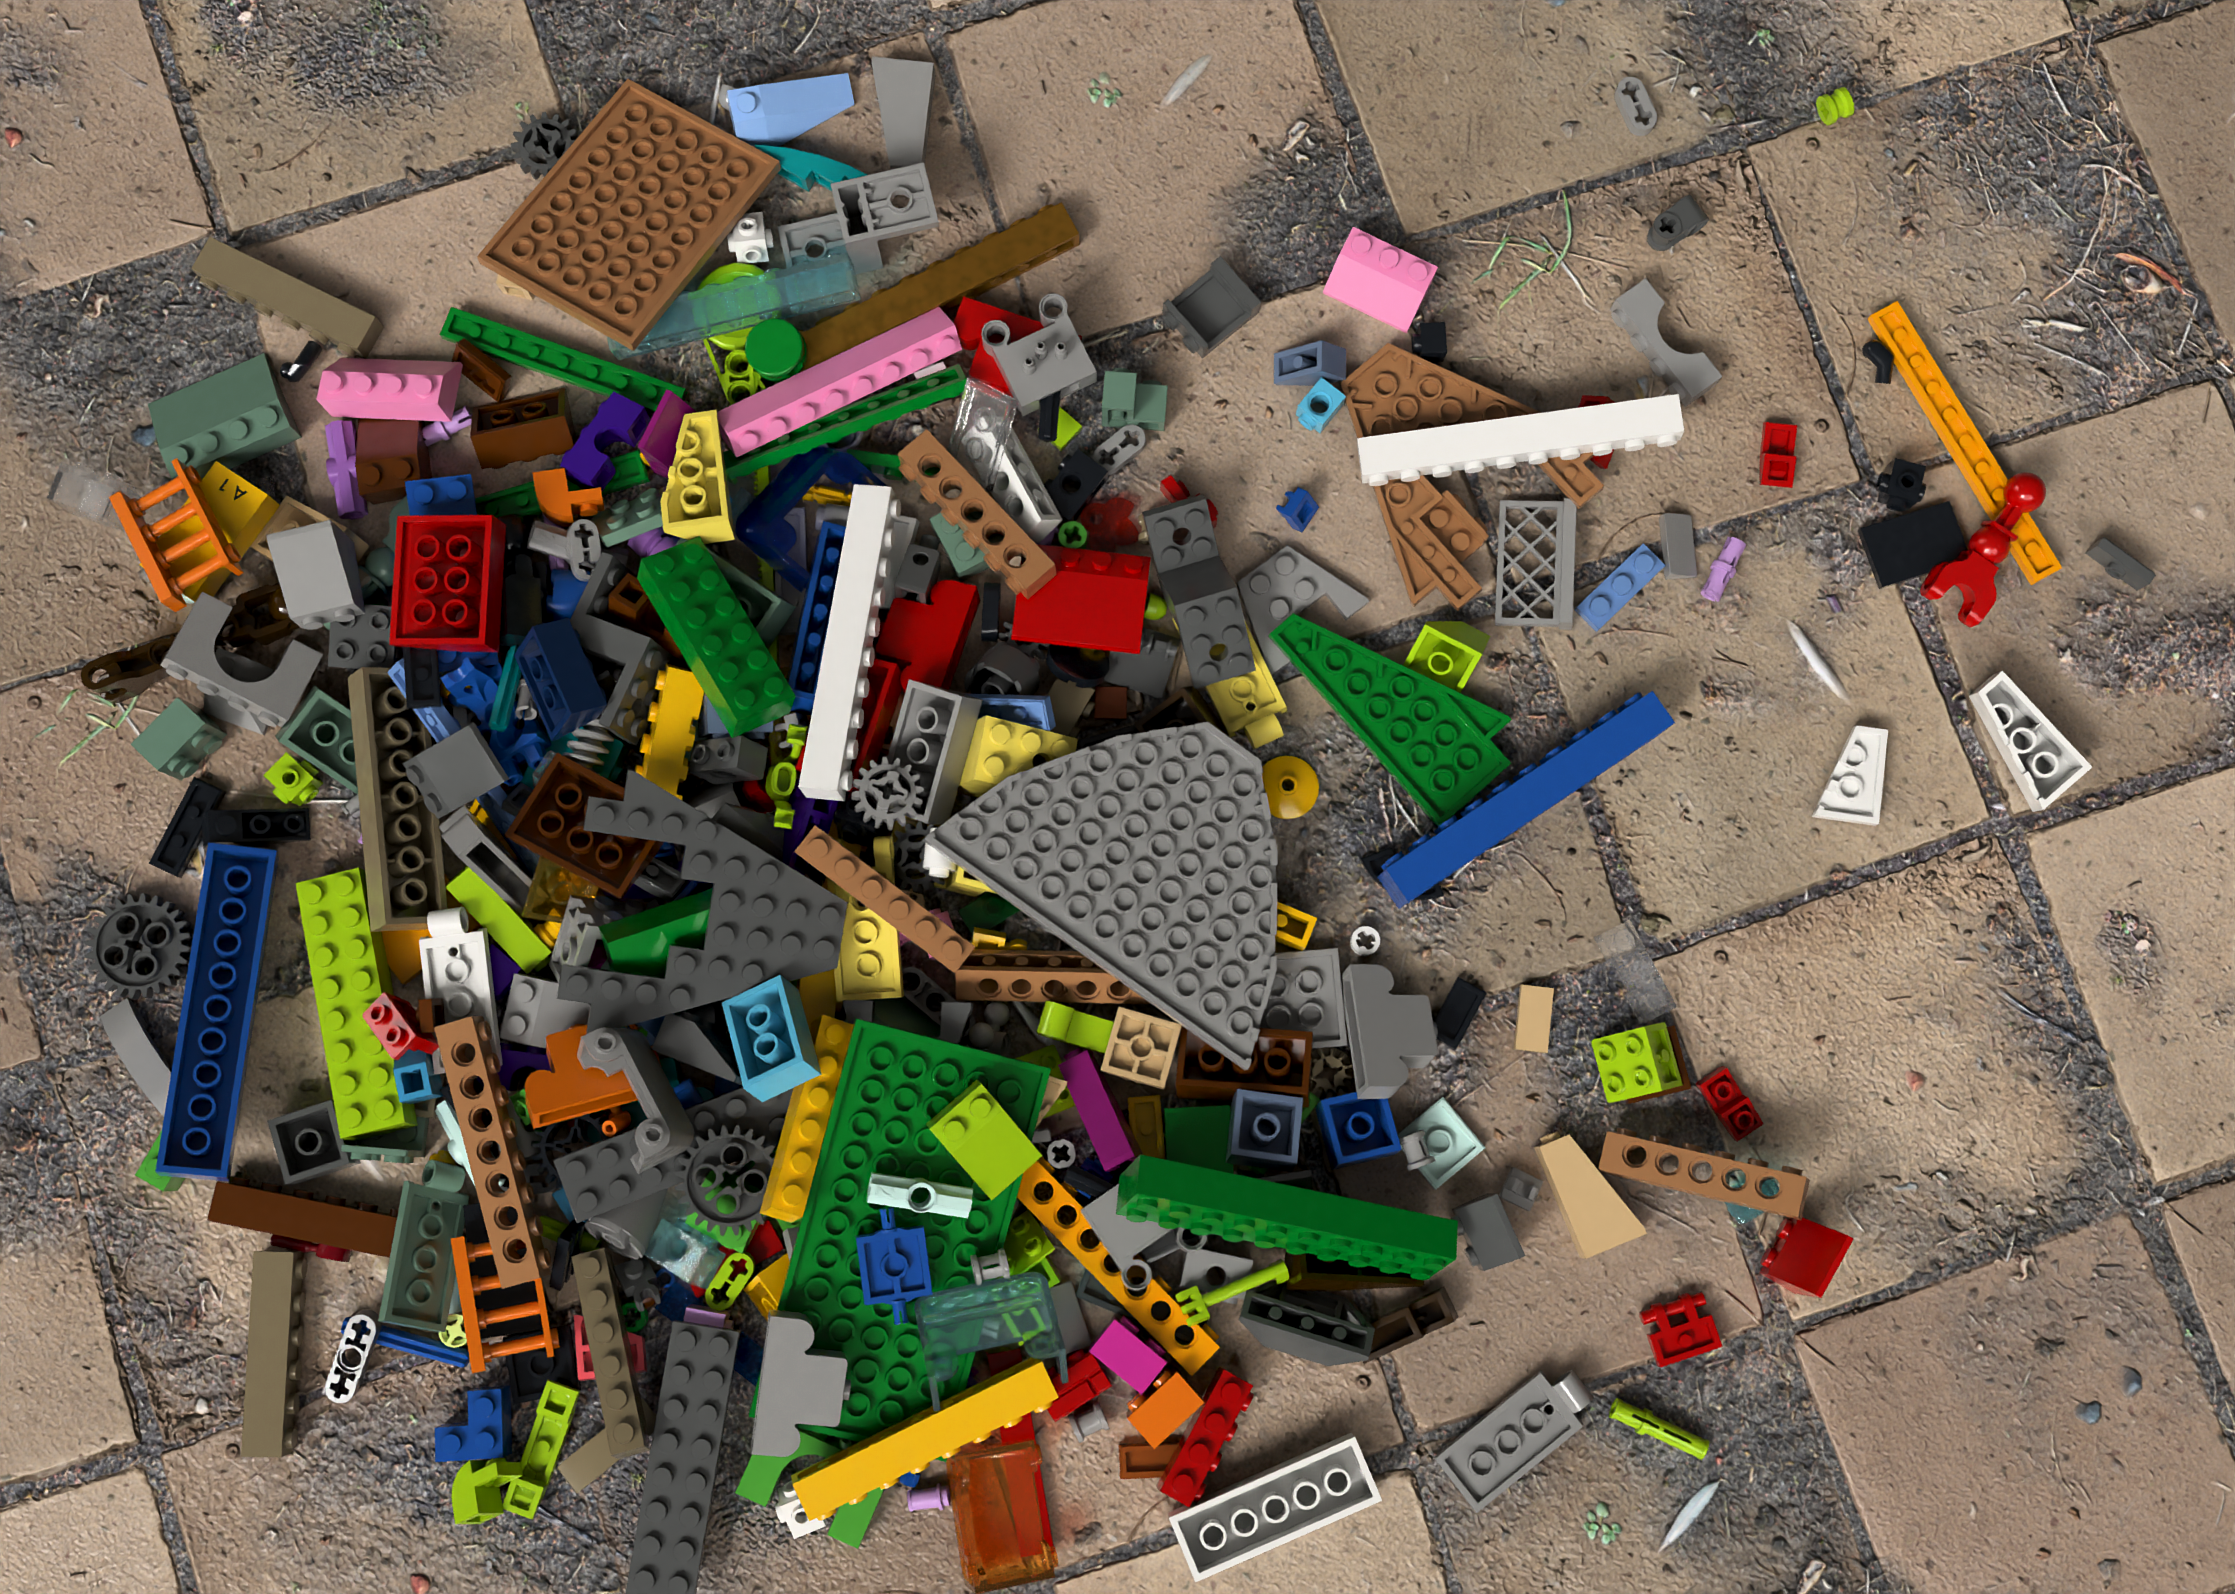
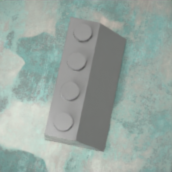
M909 679L887 759L889 764H894V761L899 758L901 768L904 769L905 766L910 764L912 765L910 775H920V781L915 786L924 787V792L916 797L923 802L921 807H913L917 813L914 819L926 824L942 825L951 816L983 700L957 691ZM883 773L882 778L887 776V773ZM899 777L898 781L901 787L909 792L906 782ZM887 787L885 792H883L884 799H889L890 795H892L891 788ZM897 806V807L891 809L890 811H893V812L896 813V812L900 811V810L903 809V808Z

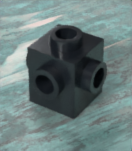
M1895 458L1885 467L1884 473L1881 472L1876 484V491H1880L1877 502L1887 504L1886 507L1894 511L1909 510L1917 502H1921L1926 490V484L1922 483L1926 466Z
M851 790L842 806L839 805L834 813L833 820L837 827L838 838L851 844L855 843L869 847L875 835L878 836L881 833L884 822L881 823L878 829L875 828V820L873 818L865 823L863 821L865 811H855V806L860 800L851 799L852 792L856 791ZM865 794L869 805L876 810L877 805L873 798L867 797V794Z

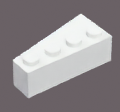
M2003 671L1993 674L1969 695L2032 812L2044 810L2092 768L2085 758Z

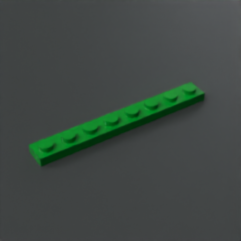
M454 307L450 308L440 332V336L444 340L457 344L458 341L465 338L484 354L603 396L610 397L614 391L645 407L646 411L652 413L656 411L666 389L675 393L683 401L688 393L685 388Z
M957 364L839 408L737 458L730 449L723 452L727 472L730 479L738 476H747L754 470L767 465H776L783 459L797 454L808 453L820 445L837 442L844 436L858 431H866L872 426L887 420L898 419L903 414L913 410L925 409L932 403L945 398H954L970 389L967 378L960 365Z

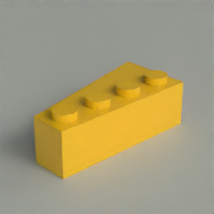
M666 663L665 670H659L657 674L655 689L660 691L657 703L651 702L647 721H651L652 724L650 733L643 734L640 752L645 754L642 766L636 765L635 772L682 800L683 796L677 794L678 783H683L687 777L689 767L687 766L688 758H685L686 751H691L694 744L696 727L692 725L693 721L699 718L704 690L691 669Z

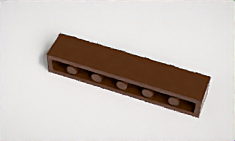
M230 1176V1182H216L207 1221L390 1258L399 1209L391 1208L388 1214L377 1211L378 1205L358 1202L357 1207L345 1205L346 1199L326 1195L324 1201L314 1199V1192L294 1189L293 1194L281 1192L282 1186L262 1182L261 1188L250 1186V1179Z

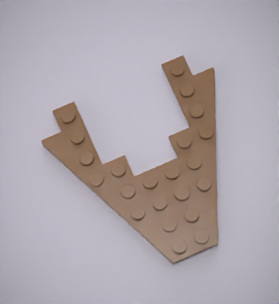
M1387 343L1351 373L1346 380L1340 383L1341 391L1346 396L1345 403L1357 438L1541 413L1390 343ZM1593 452L1580 454V457L1572 460H1562L1561 457L1548 458L1547 462L1537 464L1578 509L1583 507L1604 488V485L1584 465L1594 456ZM1425 475L1411 482H1403L1400 478L1388 480V483L1385 485L1373 486L1411 605L1415 607L1437 588L1448 602L1459 611L1482 591V587L1421 520L1443 502L1442 495L1424 477Z

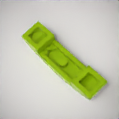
M549 1379L547 1380L536 1410L538 1414L520 1461L523 1476L510 1482L502 1504L504 1510L531 1520L534 1519L563 1449L576 1409L579 1390Z

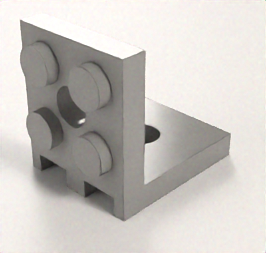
M570 895L549 962V966L558 983L562 964L588 967L596 939H602L598 926L646 911L645 905L634 900H628L625 903L613 901L604 896L588 898Z

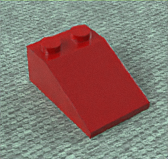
M1803 1217L1802 1220L1789 1218L1788 1220L1786 1218L1782 1221L1776 1232L1779 1238L1774 1247H1769L1761 1258L1760 1264L1763 1267L1759 1273L1794 1294L1822 1298L1854 1239L1844 1233Z

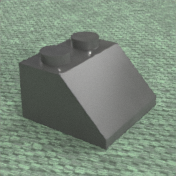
M1486 1193L1452 1209L1455 1216L1450 1219L1458 1221L1457 1235H1464L1469 1246L1464 1251L1472 1267L1477 1265L1479 1270L1486 1271L1525 1256L1498 1194Z

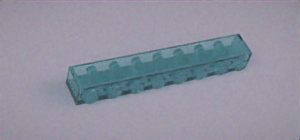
M831 253L825 259L813 262L804 260L797 262L793 267L785 269L772 268L766 270L761 275L753 277L740 276L735 278L733 282L708 284L703 289L693 292L682 291L634 351L607 336L609 350L618 360L754 327L766 319H786L861 300L854 264L848 253Z

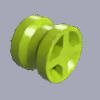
M1844 87L1835 89L1831 95L1823 94L1818 96L1816 100L1818 114L1827 126L1836 123L1840 117L1848 118L1854 114L1853 99L1849 91Z

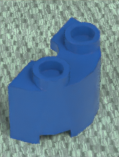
M553 569L551 572L553 595H547V614H553L554 621L565 618L570 620L588 582L577 579L573 575L572 570Z

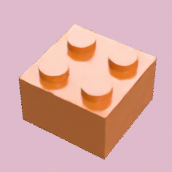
M1176 1367L1171 1371L1164 1368L1152 1381L1154 1385L1152 1389L1142 1395L1138 1392L1127 1403L1129 1408L1126 1412L1127 1419L1154 1449L1205 1403L1202 1396Z

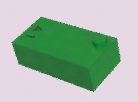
M712 889L598 926L610 970L664 977L669 944L703 949Z

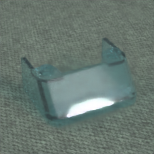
M1027 1272L1010 1276L1008 1279L1003 1277L984 1281L982 1285L978 1286L975 1283L932 1292L933 1295L921 1296L915 1302L916 1323L934 1412L941 1410L937 1382L948 1380L957 1373L959 1369L957 1355L1023 1341L1027 1354L1032 1358L1047 1359L1055 1357L1062 1384L1069 1382L1065 1345L1048 1281L1042 1274Z

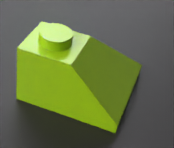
M1426 621L1403 666L1461 693L1491 636L1463 621Z

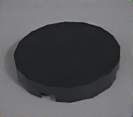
M1051 644L1047 651L1046 663L1051 672L1061 681L1068 683L1070 680L1077 683L1076 686L1080 688L1095 687L1101 684L1110 669L1109 659L1103 650Z

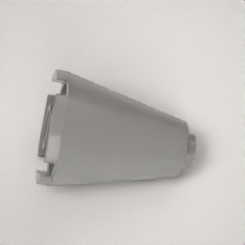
M668 1188L589 1218L585 1227L596 1240H600L603 1236L610 1243L609 1249L625 1257L638 1260L639 1257L642 1258L646 1253Z

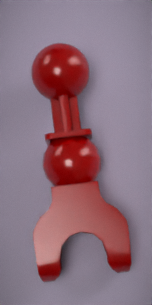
M2021 472L2012 476L2006 482L2003 490L2006 504L1995 521H1982L1980 524L1982 528L1978 529L1970 538L1968 544L1969 551H1962L1951 562H1942L1935 565L1920 588V594L1928 600H1936L1943 597L1953 585L1957 586L1961 590L1964 600L1958 613V619L1969 628L1978 625L1996 601L1997 593L1994 576L1999 569L1996 565L2008 557L2011 548L2010 542L2018 539V536L2012 533L2011 530L2023 513H2029L2038 509L2046 498L2045 483L2036 474Z

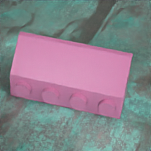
M340 358L322 371L316 400L332 417L452 422L463 365L461 362Z

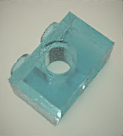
M662 1218L650 1239L644 1255L688 1284L707 1290L726 1253L716 1248L718 1241L703 1233H700L699 1236L692 1233L694 1228L685 1224L684 1220L677 1218L674 1223Z

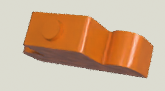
M575 1024L567 1030L547 1035L546 1054L551 1071L537 1070L531 1073L525 1081L526 1106L533 1129L638 1100L623 1070L607 1077L604 1071L599 1068L590 1067L586 1070L583 1069L577 1058V1052L581 1037L586 1035L587 1025ZM654 1051V1053H655V1055H656V1057H657V1059H658V1061H659V1063H660L658 1054H657L656 1051Z

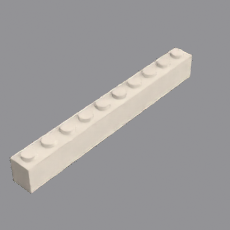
M1679 394L1362 437L1357 438V449L1362 484L1369 483L1370 486H1381L1387 484L1388 480L1401 478L1403 482H1411L1420 479L1422 475L1433 474V477L1439 478L1452 474V471L1465 470V473H1476L1484 470V467L1497 465L1498 469L1514 467L1517 462L1529 461V464H1541L1547 462L1548 458L1561 457L1562 460H1572L1580 457V454L1593 452V455L1601 456L1611 453L1612 449L1625 448V451H1637L1643 449L1644 445L1656 443L1658 447H1667L1681 440L1684 433Z
M854 484L798 786L806 798L845 801L846 791H850L852 788L853 773L850 769L852 759H856L858 755L856 735L857 729L862 728L864 721V712L861 709L862 701L869 693L868 667H872L874 664L875 652L872 645L874 637H878L880 631L878 611L879 607H883L885 602L884 577H888L890 574L889 549L895 545L896 532L893 528L895 518H899L901 512L900 499H897L892 487Z

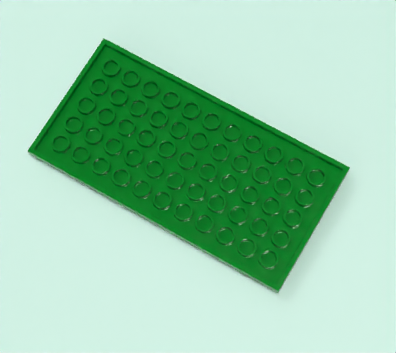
M855 1018L804 1215L800 1221L777 1306L779 1311L799 1312L805 1314L810 1319L814 1329V1341L810 1348L836 1350L845 1353L848 1363L846 1379H851L849 1400L842 1401L840 1423L838 1426L798 1424L799 1428L860 1442L966 1389L995 1278L984 1280L982 1285H976L970 1255L976 1254L977 1257L995 1254L998 1253V1249L1004 1247L1023 1174L991 1201L933 1134L926 1123L973 1082L978 1080L1032 1142L1051 1068ZM872 1172L912 1179L924 1178L931 1182L973 1188L972 1205L968 1218L931 1212L917 1213L912 1209L894 1207L896 1226L907 1228L923 1225L933 1294L915 1297L906 1302L909 1322L905 1324L902 1323L901 1311H899L901 1324H894L892 1305L885 1303L864 1305L855 1236L874 1233L882 1229L879 1209L886 1208L887 1220H889L887 1207H893L867 1203V1190ZM924 1187L916 1188L911 1194V1200L915 1203L924 1202L929 1195L928 1189ZM994 1264V1265L986 1266V1267H983V1269H989V1268L997 1267L998 1265H997V1264ZM761 1369L748 1413L749 1417L755 1418ZM940 1456L936 1460L946 1462L947 1458L944 1459Z

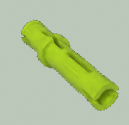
M1616 1398L1611 1405L1609 1418L1616 1419L1635 1428L1636 1433L1640 1435L1648 1434L1670 1446L1697 1457L1699 1460L1705 1457L1709 1448V1440L1654 1416L1653 1411L1647 1408L1641 1410L1619 1398Z

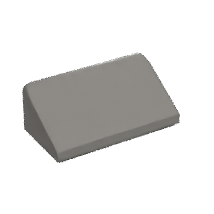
M1663 513L1659 517L1663 563L1666 565L1664 567L1665 580L1696 578L1697 569L1691 515Z
M1072 1281L1053 1286L1039 1295L1059 1357L1092 1344Z

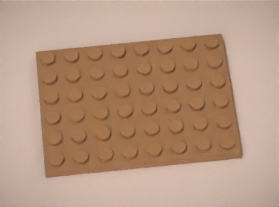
M627 79L479 253L477 258L479 263L634 351L780 171V161Z

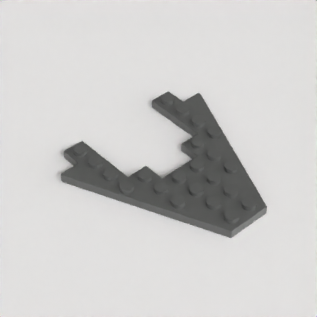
M627 770L623 801L588 796L583 830L685 845L680 878L713 883L703 949L669 944L664 977L562 964L557 999L591 1003L586 1034L603 1027L622 1028L738 996L778 975H782L786 980L792 981L837 968L848 902L633 770Z

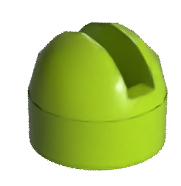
M1149 593L1146 597L1144 618L1150 620L1162 619L1166 615L1167 604L1164 598Z

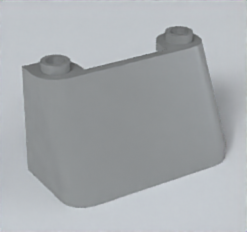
M603 1027L581 1037L577 1058L583 1069L586 1070L590 1067L599 1068L604 1071L607 1077L623 1070L648 1118L640 1123L635 1131L634 1139L639 1150L630 1160L637 1173L640 1174L685 1151L694 1139L693 1126L645 1035L637 1029Z

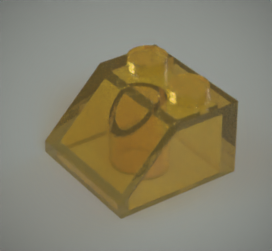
M540 856L521 915L525 918L562 923L570 895L595 899L599 887Z

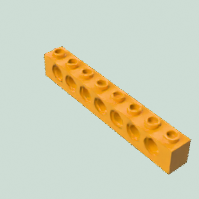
M1041 1157L1023 1173L1017 1198L1166 1351L1193 1376L1220 1348L1215 1343L1219 1336L1205 1323L1202 1327L1198 1324L1191 1326L1194 1337L1190 1343L1182 1345L1175 1340L1176 1329L1181 1325H1188L1186 1319L1194 1316L1196 1313L1193 1311L1183 1315L1181 1307L1187 1303L1185 1301L1176 1303L1168 1295L1172 1288L1159 1275L1155 1279L1151 1278L1150 1283L1147 1285V1290L1142 1296L1135 1297L1124 1286L1121 1280V1271L1111 1273L1106 1270L1104 1259L1109 1253L1102 1243L1099 1242L1098 1246L1093 1249H1087L1081 1243L1082 1233L1092 1228L1081 1214L1083 1207L1074 1199L1078 1195L1077 1191L1064 1181L1059 1184L1052 1176L1056 1170ZM1047 1182L1052 1185L1053 1196L1049 1200L1040 1201L1036 1198L1035 1188L1039 1183ZM1063 1206H1071L1077 1212L1076 1220L1070 1225H1064L1058 1220V1211ZM1138 1254L1133 1257V1260L1144 1261ZM1132 1266L1127 1271V1279L1129 1281L1133 1277H1141L1145 1280L1146 1273L1142 1267ZM1157 1301H1165L1170 1307V1315L1165 1320H1156L1151 1315V1307Z

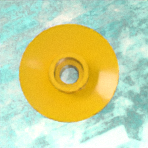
M1280 756L1268 761L1262 767L1263 784L1266 790L1265 793L1268 796L1272 816L1279 819H1295L1306 814L1313 807L1319 793V782L1315 771L1307 762L1294 756ZM1285 780L1291 781L1294 789L1285 791L1282 788V782Z

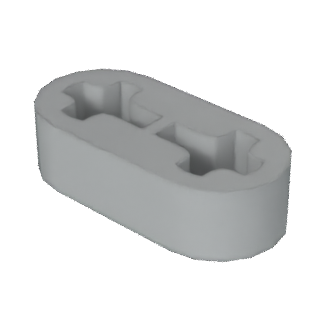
M1635 77L1622 79L1614 93L1615 102L1629 131L1637 136H1645L1652 131L1657 122L1656 110L1643 83ZM1625 88L1636 92L1633 100L1630 95H1623ZM1638 112L1641 118H1648L1646 125L1643 122H1636Z
M1134 424L1122 427L1097 447L1094 451L1093 460L1108 471V475L1116 473L1143 451L1146 443L1143 429ZM1129 434L1131 437L1138 436L1137 446L1128 444L1125 448H1121L1126 443L1125 435ZM1115 451L1118 452L1113 457V465L1110 466L1108 463L1100 464L1102 461L1101 454L1104 453L1106 456H1110Z
M580 519L569 527L567 542L573 575L581 581L588 582L594 569L590 571V575H586V571L579 568V565L584 562V553H587L588 562L595 566L602 553L597 526L588 519ZM580 526H583L584 531L591 534L585 541L586 548L582 546V539L575 537L574 534L580 530Z

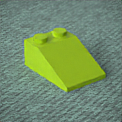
M978 1080L973 1082L926 1123L928 1128L991 1201L1042 1157V1154Z

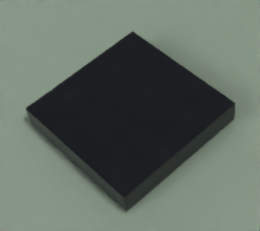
M571 1324L553 1327L557 1328L560 1348L553 1349V1357L547 1358L546 1347L506 1355L513 1405L541 1399L548 1379L581 1391ZM543 1330L504 1337L503 1342L543 1334Z

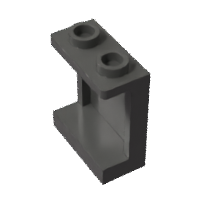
M1220 256L1211 263L1210 271L1173 301L1167 299L1163 303L1162 318L1171 330L1177 329L1184 337L1182 341L1187 349L1193 354L1197 352L1203 359L1256 316L1260 311L1261 301Z

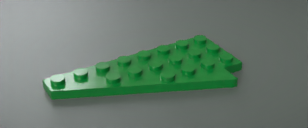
M1294 613L1268 635L1273 643L1437 827L1451 818L1511 764L1490 740L1512 720L1508 715Z

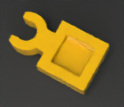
M974 927L971 943L975 946L974 949L1027 950V942L1025 940L1014 939L1006 942V933Z

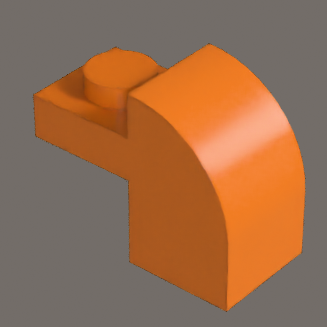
M565 468L532 472L540 510L554 524L570 527L574 523L573 515L579 514L580 516L587 517L596 515L598 511L605 510L601 487L569 492Z

